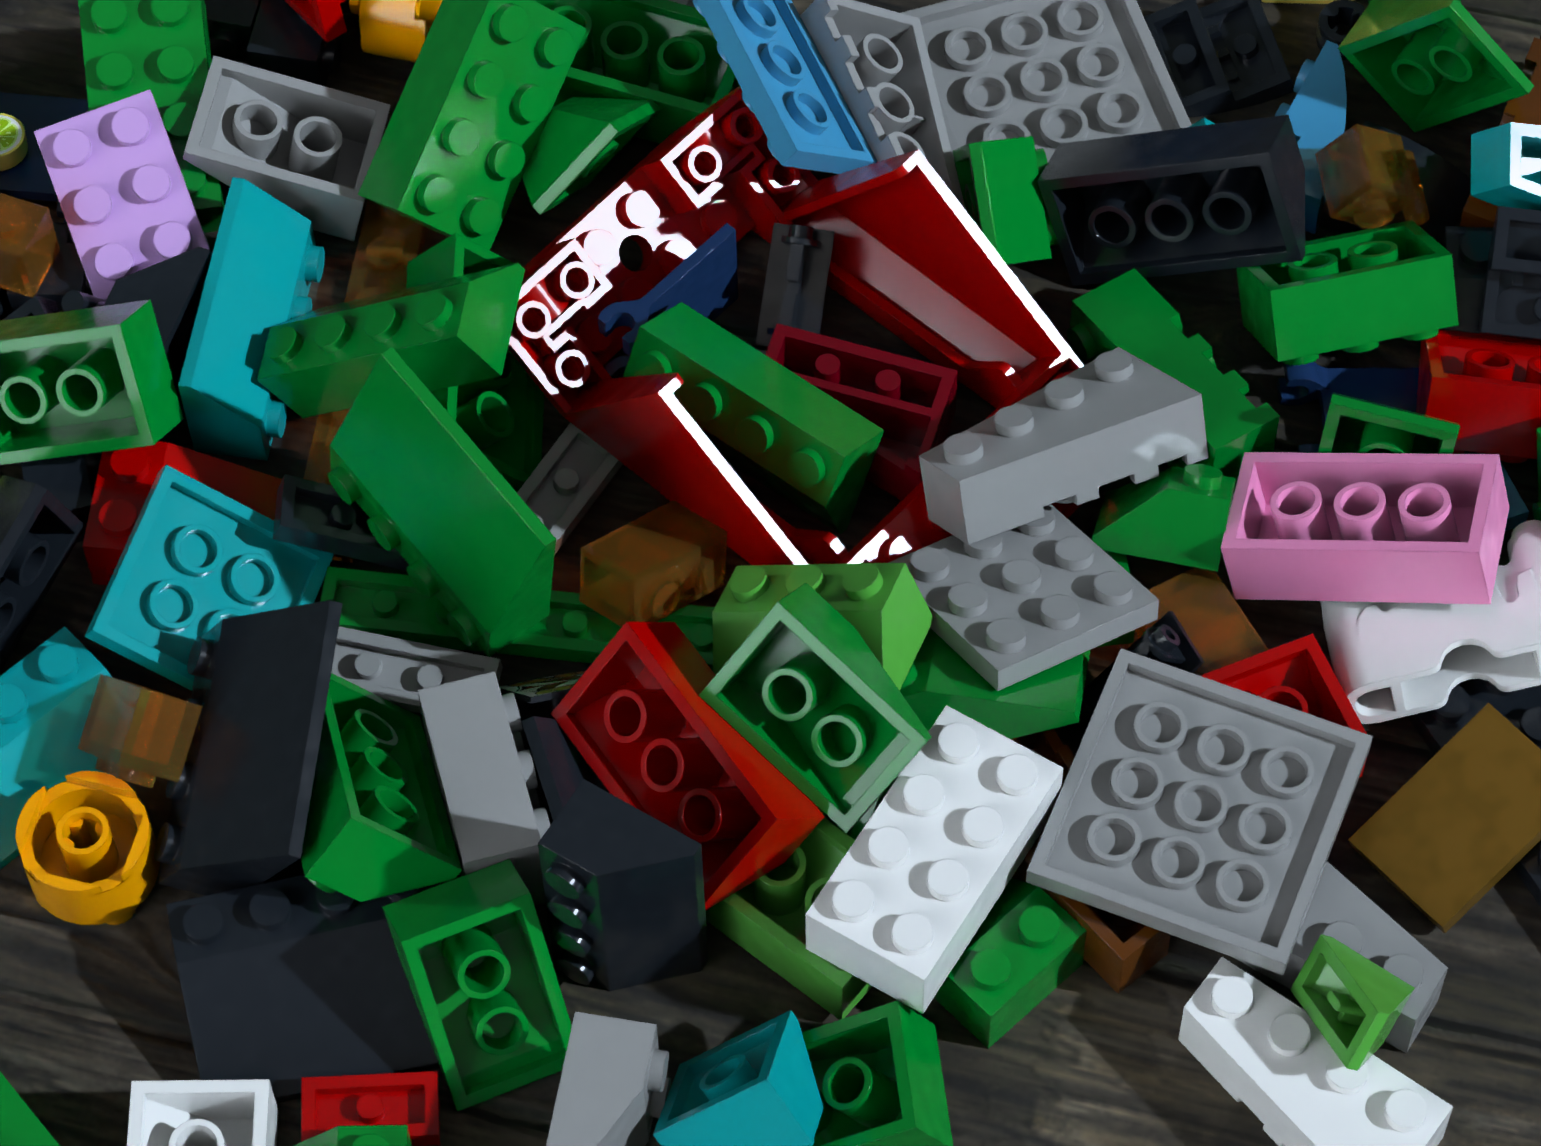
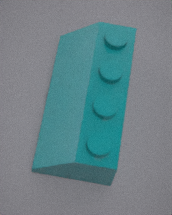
M232 177L178 387L194 451L268 461L273 437L282 438L284 434L287 405L257 381L270 327L312 311V299L308 297L311 282L319 283L321 281L324 270L325 251L323 246H316L311 220L244 178Z
M65 626L0 676V870L19 856L15 839L16 825L24 805L35 792L43 786L48 790L66 781L65 775L78 771H98L118 777L157 746L156 739L107 669Z

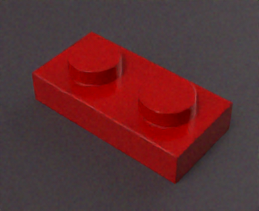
M438 1071L301 1077V1142L337 1126L408 1125L412 1146L441 1145L440 1081Z

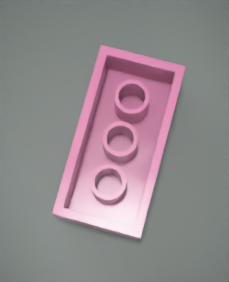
M1244 452L1221 544V552L1234 598L1249 600L1491 604L1510 508L1499 454Z

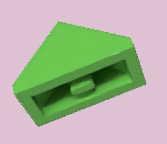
M1321 934L1290 990L1347 1069L1358 1071L1384 1043L1415 988L1335 938Z

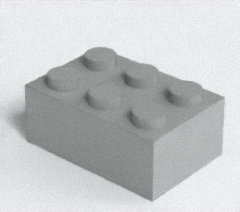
M495 671L417 690L427 745L462 867L461 877L510 859L530 891L534 906L546 903L538 842L550 827L546 808L540 807L536 790L538 788L536 772L529 749H524L520 732L523 731L514 693L501 695Z

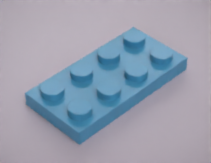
M692 0L696 10L705 18L717 41L718 53L733 71L742 89L744 103L757 117L768 139L767 146L769 151L782 166L841 174L877 162L792 0Z

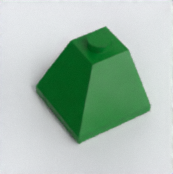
M572 97L554 106L522 176L532 207L541 215L585 190L661 108L653 100Z
M1189 464L1184 469L1170 467L1160 471L1159 476L1138 484L1132 482L1106 492L1092 541L1104 551L1218 572L1222 557L1221 544L1234 496L1236 478L1223 476L1222 471L1213 466Z

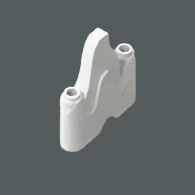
M1526 521L1513 529L1511 538L1507 543L1510 562L1505 566L1498 564L1491 604L1320 601L1324 632L1333 672L1361 724L1380 723L1439 709L1447 703L1452 689L1459 683L1469 679L1489 681L1503 692H1512L1541 685V521Z

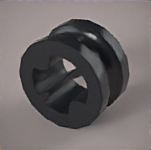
M1337 0L1325 5L1319 15L1316 42L1320 50H1322L1327 40L1339 46L1346 35L1338 34L1339 28L1336 25H1348L1350 31L1366 8L1351 0ZM1340 52L1342 60H1348V59Z

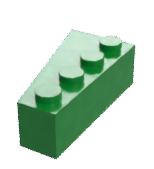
M1135 268L1072 300L1070 327L1067 329V338L1073 352L1081 361L1086 362L1089 360L1092 362L1100 354L1120 347L1202 394L1209 458L1193 464L1213 466L1221 470L1223 476L1236 478V488L1244 452H1274L1280 415L1267 402L1257 408L1254 407L1245 397V394L1249 392V384L1234 369L1224 375L1217 369L1213 358L1212 346L1199 333L1189 337L1182 333L1183 328L1179 313ZM1182 457L1166 462L1169 467L1184 469L1187 466Z

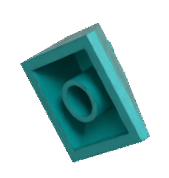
M792 1010L679 1065L653 1132V1136L660 1145H813L824 1107L800 1024Z

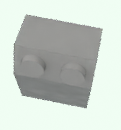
M213 55L183 159L229 187L232 177L244 178L311 220L314 231L354 241L366 199L357 194L382 140L391 105Z
M575 1012L546 1146L646 1145L649 1141L653 1117H660L671 1088V1078H666L669 1052L659 1050L657 1024Z

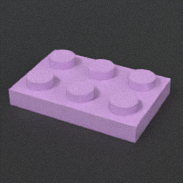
M150 89L34 131L93 296L107 300L116 280L196 247L210 250Z

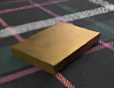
M1488 703L1366 821L1348 841L1357 853L1445 934L1541 840V749Z

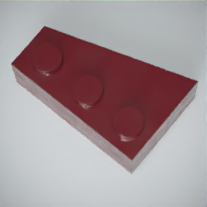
M777 323L765 355L884 430L866 480L902 501L922 482L919 456L946 440L956 411L958 370Z

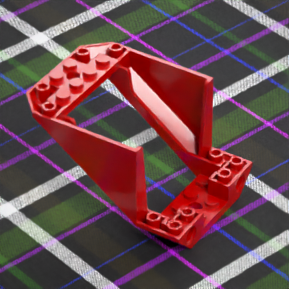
M739 86L671 133L523 267L525 273L508 350L565 419L751 565L889 563L952 536V534L928 519L923 481L850 552L846 550L838 538L831 532L794 528L755 498L673 393L684 383L678 372L612 378L603 366L623 348L622 337L631 331L632 328L620 326L614 329L608 337H605L599 332L598 316L601 311L615 302L641 299L726 223L736 229V243L752 230L770 244L774 223L795 224L835 232L827 286L934 364L958 370L957 380L996 408L987 418L995 415L1001 408L1017 403L1044 388L1049 382L1062 378L1084 365L919 149L817 180L810 170L782 166L768 149V139L757 117L743 101L742 89ZM625 238L634 240L640 246L643 253L642 264L636 272L627 269L619 257V248ZM1052 503L1067 519L1082 505H1076L1075 503Z

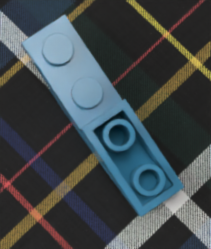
M1328 40L1316 61L1306 59L1294 85V92L1297 95L1292 104L1289 105L1283 102L1275 116L1289 115L1305 167V231L1315 234L1319 227L1320 211L1336 180L1346 124L1347 90L1344 66L1338 44Z

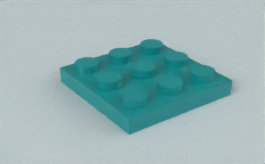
M165 465L157 473L84 637L192 691L195 676L188 674L187 665L192 645L198 636L202 637L223 619L314 603L326 575L327 567L330 566L334 554L273 540L274 520Z

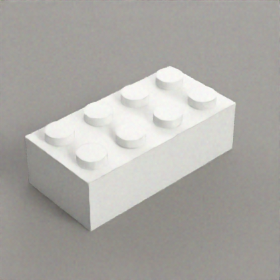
M947 705L928 731L932 738L900 773L805 914L807 950L921 1014L925 1012L1046 826L1061 791L1063 767Z

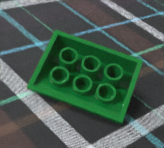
M390 347L381 353L330 444L331 471L328 473V478L343 501L349 505L356 501L369 516L367 524L378 543L387 551L395 548L409 564L407 567L408 575L420 593L428 599L435 595L448 610L447 620L457 637L467 646L475 643L485 656L491 657L549 615L556 538L393 347Z

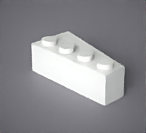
M1224 957L1220 958L1184 1006L1178 1040L1237 1102L1243 1101L1264 1124L1263 1130L1278 1146H1438L1442 1140L1451 1115L1452 1105L1375 1055H1372L1358 1071L1347 1069L1304 1009Z

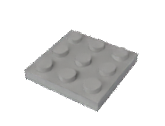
M1052 504L1043 507L1044 518L967 545L952 535L889 562L906 563L934 617L930 628L997 691L1158 620L1159 599Z

